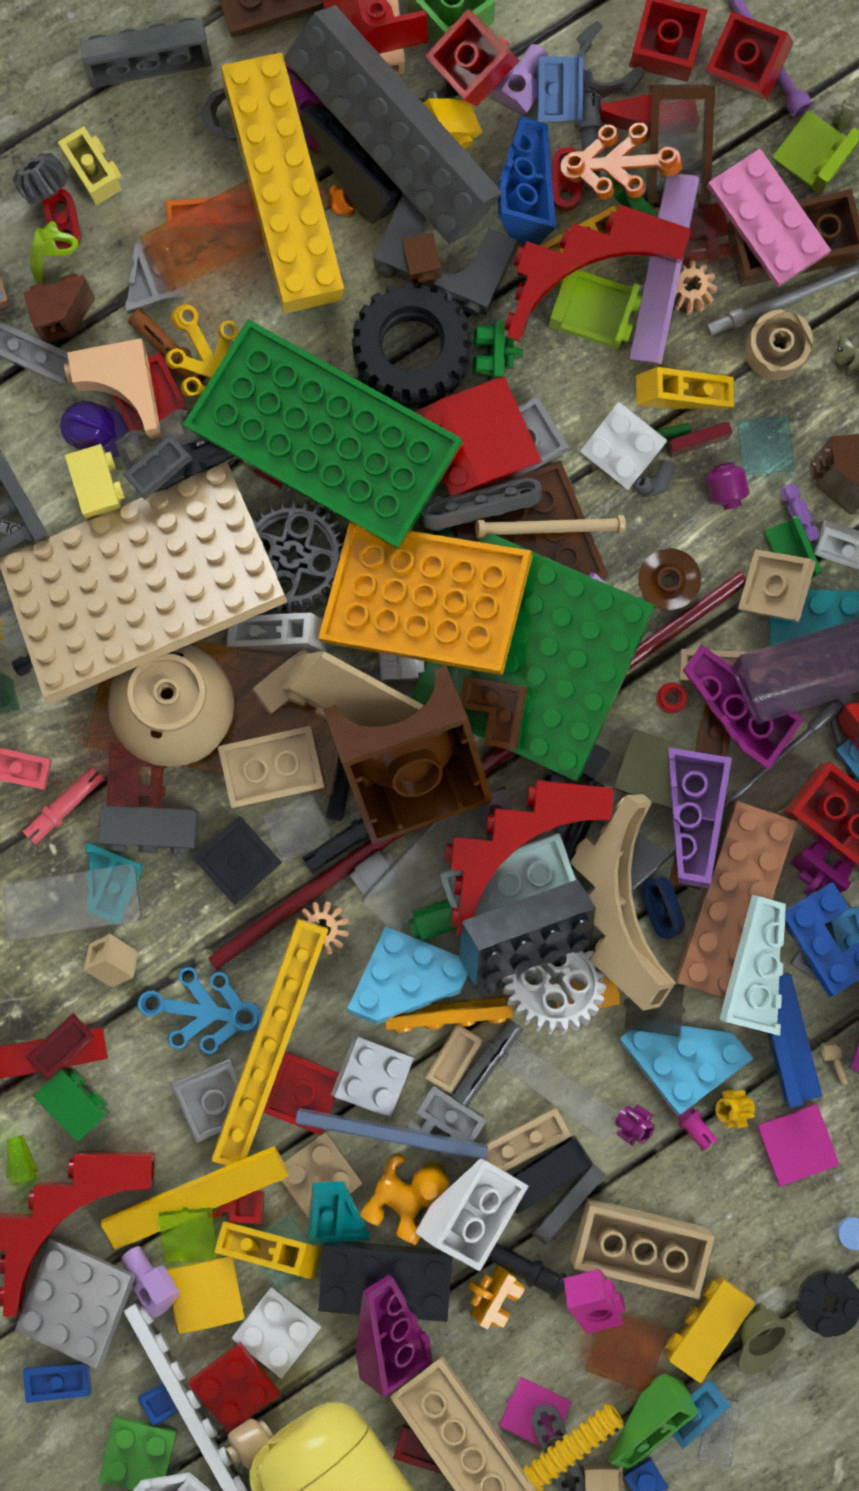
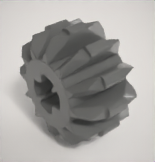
M40 153L37 157H31L28 162L23 163V166L16 170L12 180L19 194L31 204L35 202L41 203L44 199H50L52 195L57 194L58 190L65 186L68 175L61 161L52 153Z

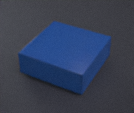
M163 1382L138 1396V1400L152 1426L179 1412Z

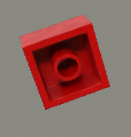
M646 0L629 67L636 68L641 66L647 72L688 82L708 10L673 0Z
M469 9L425 55L460 96L476 107L520 61L490 27Z
M732 11L706 68V72L715 81L768 101L794 42L789 33Z

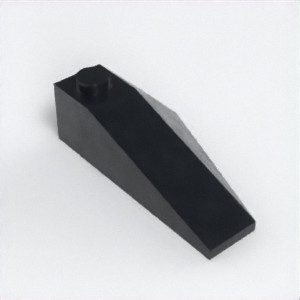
M318 103L304 109L300 114L349 201L358 209L359 214L372 224L388 216L397 207L403 192L328 108Z

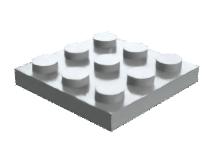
M50 1238L15 1330L95 1369L102 1368L136 1275L59 1239Z

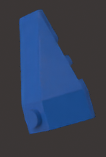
M521 116L518 119L498 184V188L503 192L498 198V214L508 236L523 244H526L527 241L540 245L556 228L548 124Z

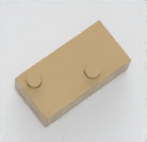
M586 1198L570 1261L574 1269L586 1272L601 1269L607 1277L699 1299L715 1236L708 1227Z

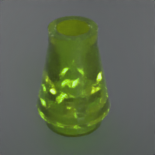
M25 1136L7 1139V1178L11 1179V1184L19 1185L36 1180V1172L39 1170L28 1148Z

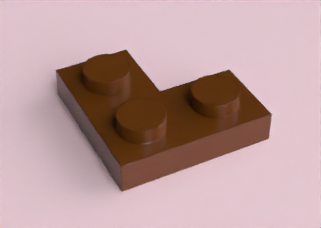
M464 676L460 698L463 707L489 713L484 745L511 750L518 749L528 687Z

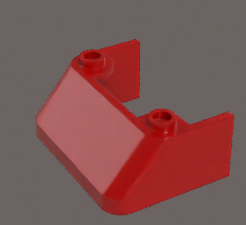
M322 0L324 9L336 5L379 54L428 43L427 15L425 10L394 17L392 7L386 0Z

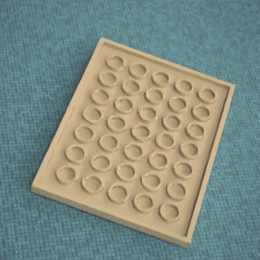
M227 461L210 468L209 471L205 470L168 489L155 492L146 500L143 498L123 505L121 509L97 516L55 534L46 540L36 542L0 558V568L43 698L48 705L288 602Z

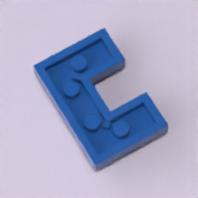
M833 882L785 910V928L829 998L859 981V942L841 952L825 926L828 922L850 910Z

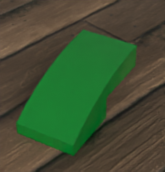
M609 174L605 176L612 181L614 188L613 197L621 205L658 217L651 205L642 196L638 198L629 197L624 187Z

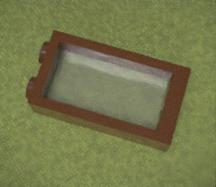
M649 85V139L647 140V155L658 154L665 147H672L678 150L681 155L682 169L677 174L695 175L699 178L694 208H702V203H710L711 192L707 185L711 181L715 86ZM657 167L646 168L645 200L648 203H653V208L661 207L667 177L661 175Z

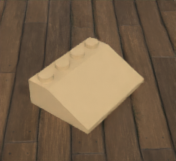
M325 651L298 655L281 687V690L289 694L287 698L290 701L301 706H305L307 703L315 707V714L326 719L323 709L336 705L340 714L347 720L369 727L387 726L401 722L417 713L424 706Z

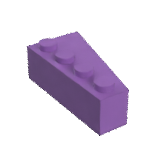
M668 747L678 883L710 889L732 758Z

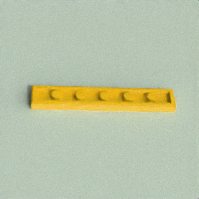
M273 1146L101 1219V1227L114 1249L117 1250L289 1177V1171L276 1147Z

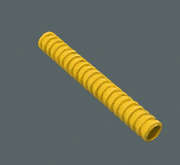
M604 1403L602 1410L597 1409L595 1411V1416L589 1415L586 1423L581 1421L578 1429L575 1427L571 1429L572 1434H565L563 1441L557 1440L555 1447L549 1446L547 1453L542 1452L539 1454L540 1459L534 1458L531 1461V1466L525 1465L524 1472L538 1491H543L545 1484H552V1478L558 1479L561 1471L566 1473L569 1465L571 1467L576 1465L575 1460L584 1459V1453L590 1454L592 1452L591 1448H598L601 1440L605 1442L608 1440L607 1436L609 1434L611 1436L616 1434V1428L622 1429L624 1425L621 1416L611 1404Z

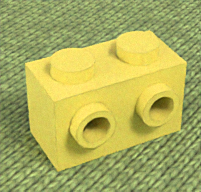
M85 126L58 141L63 155L96 206L122 190L118 181L122 176L113 161L107 163L102 155L106 152L102 143L96 135L91 137Z
M99 444L65 455L82 514L87 520L122 508L120 500L125 499V494L121 482H115L112 471L116 470V464L111 451L106 453L102 445Z

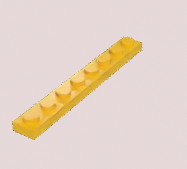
M299 918L296 920L213 1151L212 1162L228 1166L248 1156L328 933V928Z

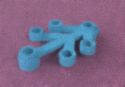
M193 967L183 968L179 972L178 977L180 983L189 988L200 1004L164 999L161 993L153 990L143 993L138 1000L139 1010L146 1016H156L163 1011L197 1017L183 1029L175 1030L169 1035V1044L174 1049L184 1048L190 1038L213 1021H228L229 1023L214 1035L208 1034L201 1039L200 1048L206 1054L216 1052L220 1044L237 1031L244 1034L255 1031L262 1018L260 1009L254 1003L241 1001L229 984V976L224 972H216L210 978L211 987L216 991H220L230 1008L218 1007L198 980V972ZM187 970L192 971L194 974V980L190 983L183 979V974ZM217 975L225 978V985L223 987H217L214 984V979ZM150 997H154L158 1001V1006L155 1009H150L147 1006V1000ZM247 1011L252 1015L250 1023H243L241 1021L240 1015L242 1012ZM175 1034L183 1035L184 1043L182 1045H176L173 1042ZM207 1038H212L215 1041L216 1045L213 1050L205 1048L204 1042Z

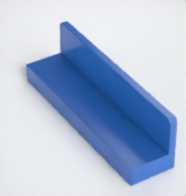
M787 973L779 976V994L782 995L781 1008L778 1009L777 1023L781 1024L780 1036L767 1033L784 1103L786 1106L793 1108L803 1105L802 1101L821 1097L822 1092L792 975Z

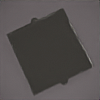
M675 984L660 1007L644 1011L627 996V999L623 1002V1005L626 1007L624 1029L679 1037L681 1017L685 1012V1008L682 1007L684 985Z

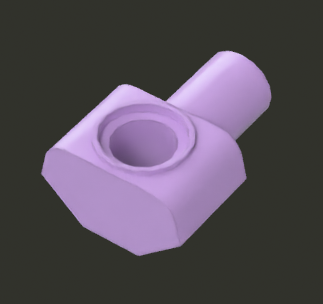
M531 44L518 65L489 93L490 96L516 113L525 115L537 98V80L535 79L537 75V56H548L547 52L542 47ZM509 85H518L522 91L514 92L509 88Z
M140 1246L130 1249L121 1259L127 1270L136 1275V1285L133 1290L148 1315L154 1319L171 1307L180 1295V1291L164 1265L153 1269Z

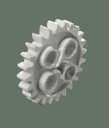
M592 950L586 953L582 951L578 953L572 952L557 959L561 962V967L553 966L551 963L540 964L541 967L537 965L522 974L515 973L502 978L503 982L508 983L503 989V994L512 995L508 999L507 1006H518L514 1016L526 1015L524 1025H528L533 1020L536 1022L535 1029L537 1032L543 1025L547 1026L549 1035L552 1034L555 1027H558L561 1034L564 1035L568 1025L574 1031L578 1030L580 1026L579 1021L587 1025L591 1019L589 1015L595 1016L599 1009L596 1005L601 1006L604 997L600 994H603L606 989V985L599 983L603 981L605 974L603 972H596L598 968L590 961L594 952ZM525 977H534L539 984L531 985L525 980ZM570 982H578L583 990L573 989ZM553 1000L558 1003L560 1008L552 1009L547 1005L546 1001Z

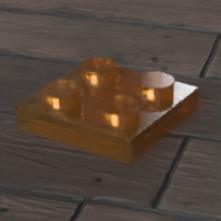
M622 1313L624 1325L598 1331L585 1369L587 1372L643 1392L650 1385L668 1331Z

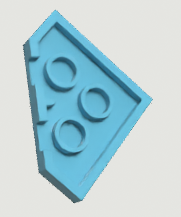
M385 926L350 1001L347 1013L378 1025L388 1021L393 1016L404 1012L407 1014L426 1007L433 1001L460 994L468 973L459 959L460 956Z
M643 1020L618 1040L677 1117L753 1059L733 1033Z

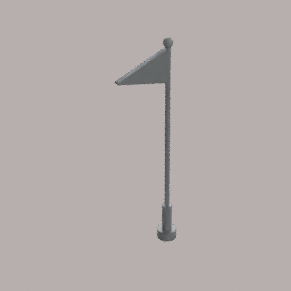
M840 686L831 694L833 702L807 724L808 728L783 749L771 768L812 732L816 734L840 713L845 705L857 703L855 698L844 687ZM763 767L725 801L723 811L769 770ZM601 820L603 826H604L606 823H608V822L611 821V820ZM638 834L634 845L631 868L632 896L634 890L676 853L675 846L667 851Z

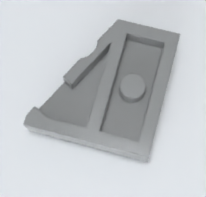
M161 236L135 244L132 258L133 265L129 278V292L125 305L127 314L134 313L140 308L146 309L184 297V292L165 237Z

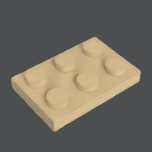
M311 725L218 746L232 809L325 788Z

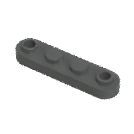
M522 478L431 501L426 504L421 512V521L426 528L440 531L458 524L471 523L478 519L502 515L505 512L521 508H530L541 501L542 485L536 479Z

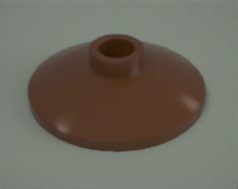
M675 548L660 549L649 555L643 562L638 576L639 588L644 598L649 603L656 605L657 608L662 610L681 609L691 603L699 592L701 585L700 569L695 560L686 552ZM671 576L674 584L666 586L663 583V577Z

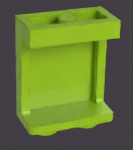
M578 270L563 280L550 318L549 327L619 350L621 341L628 343L633 324L628 323L631 312L637 314L641 304L642 295L637 294L640 284L634 283V286L630 287Z

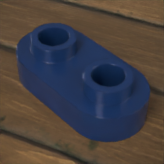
M654 876L645 880L641 886V897L655 933L663 939H670L681 934L685 927V920L672 884L663 876Z

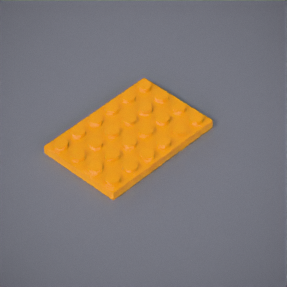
M349 522L318 639L321 643L503 675L533 554L530 550L414 531L409 532L398 550Z

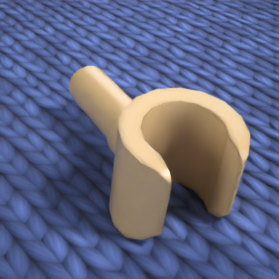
M834 1042L822 1043L821 1055L823 1061L833 1060V1066L840 1085L848 1084L842 1067V1051L840 1047Z

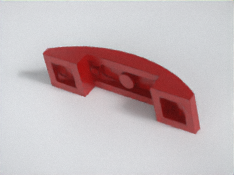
M103 1027L90 1029L95 1037L62 1068L108 1059ZM45 1038L0 1046V1079L38 1073L25 1057Z

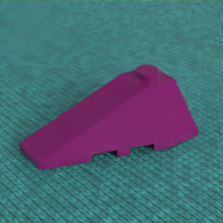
M390 1275L363 1291L356 1345V1360L360 1380L383 1397L433 1364L430 1339L426 1332L420 1328L417 1323L419 1320L408 1308L407 1300Z

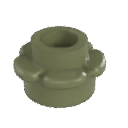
M846 99L843 100L842 105L836 104L833 123L838 124L839 131L841 128H851L855 104L846 103Z

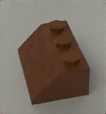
M859 434L831 436L814 456V460L810 461L811 478L816 479L817 488L850 515L859 513Z

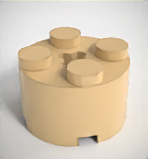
M781 309L764 314L758 319L745 342V355L748 364L764 380H782L791 377L799 371L811 352L813 344L812 330L807 321L798 314L795 315ZM775 342L777 345L783 344L784 348L775 347L773 343Z

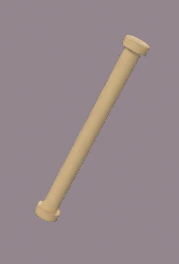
M616 515L615 518L486 523L484 519L476 520L475 524L477 539L485 538V535L490 533L493 535L616 531L617 534H624L626 530L624 515Z

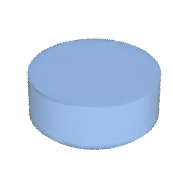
M855 1216L844 1218L837 1228L839 1241L850 1250H859V1218Z

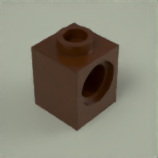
M433 232L402 239V248L410 282H413V284L418 283L419 286H422V283L433 284L436 282V279L441 278V265Z

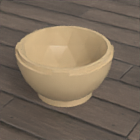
M190 644L114 676L110 685L108 697L109 721L116 737L126 750L139 759L154 765L172 767L187 765L203 759L217 748L227 734L233 720V689L225 671L213 657L202 649ZM170 689L173 691V696L171 699L165 700L161 697L162 692ZM152 730H154V731H156V732H161V733H162V737H161V738H154V737H152V736H151Z

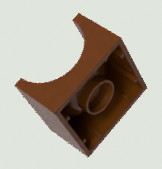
M446 665L434 669L435 687L427 703L417 713L401 722L380 727L362 726L343 717L336 705L323 709L372 845L493 802L468 717Z

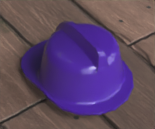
M89 401L77 402L67 408L61 417V434L65 441L76 449L83 450L101 444L106 453L111 451L114 458L125 453L132 443L133 436L122 414L103 405Z

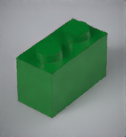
M64 1067L33 1097L79 1142L110 1111L106 1108L108 1105L107 1101L97 1091L91 1093L83 1085L86 1080L76 1069L72 1068L69 1070L67 1067Z

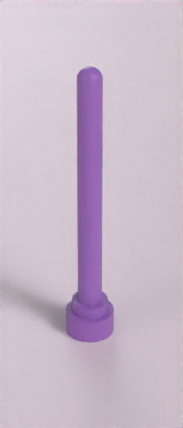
M728 0L736 13L754 19L743 0ZM783 67L777 81L787 96L785 99L787 102L786 108L791 117L795 118L809 110L813 102L807 92H802L801 89L796 88Z

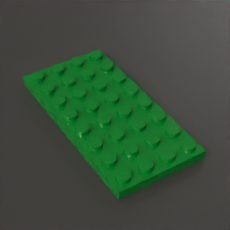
M249 319L244 324L183 423V426L189 431L398 550L464 443L462 438Z

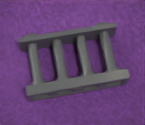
M0 449V487L4 485L9 493V496L5 497L6 501L0 504V518L11 512L14 514L19 512L24 520V523L20 524V529L0 539L1 554L26 539L29 541L34 539L38 543L48 539L50 536Z

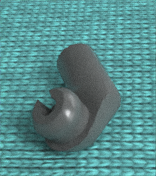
M662 460L656 475L648 478L640 477L636 481L635 488L638 494L642 497H652L664 493L668 488L676 465L670 461Z

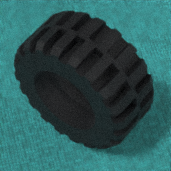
M404 282V288L397 289L396 285L393 284L386 287L385 294L381 295L377 292L371 297V304L369 306L364 304L359 312L360 318L355 321L353 327V357L355 367L358 369L362 382L367 383L369 387L390 399L401 403L406 408H410V404H419V408L426 407L429 401L434 399L438 401L445 398V394L448 391L453 392L458 387L460 378L465 376L471 350L469 323L466 315L460 313L461 307L455 300L450 302L448 294L441 289L437 293L431 291V285L422 283L421 288L413 287V282ZM405 321H418L433 328L441 341V351L437 360L430 366L417 371L402 370L389 363L384 356L382 343L385 334L393 326Z

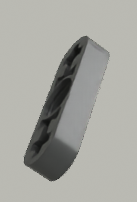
M594 1163L584 1170L539 1221L532 1234L543 1244H546L600 1183L605 1173Z
M544 1403L538 1405L533 1410L531 1417L532 1425L542 1451L547 1453V1448L551 1443L557 1440L563 1441V1436L568 1433L555 1406ZM543 1411H546L548 1415L554 1414L555 1418L551 1420L554 1433L559 1429L562 1431V1433L551 1435L545 1441L542 1436L548 1435L544 1423H537L541 1419ZM578 1459L575 1460V1466H568L572 1477H579L575 1480V1486L570 1488L567 1483H561L565 1480V1475L561 1471L558 1479L553 1478L558 1491H582L584 1489L585 1479Z

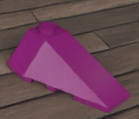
M702 644L683 669V672L740 750L766 770H769L802 724L804 718Z

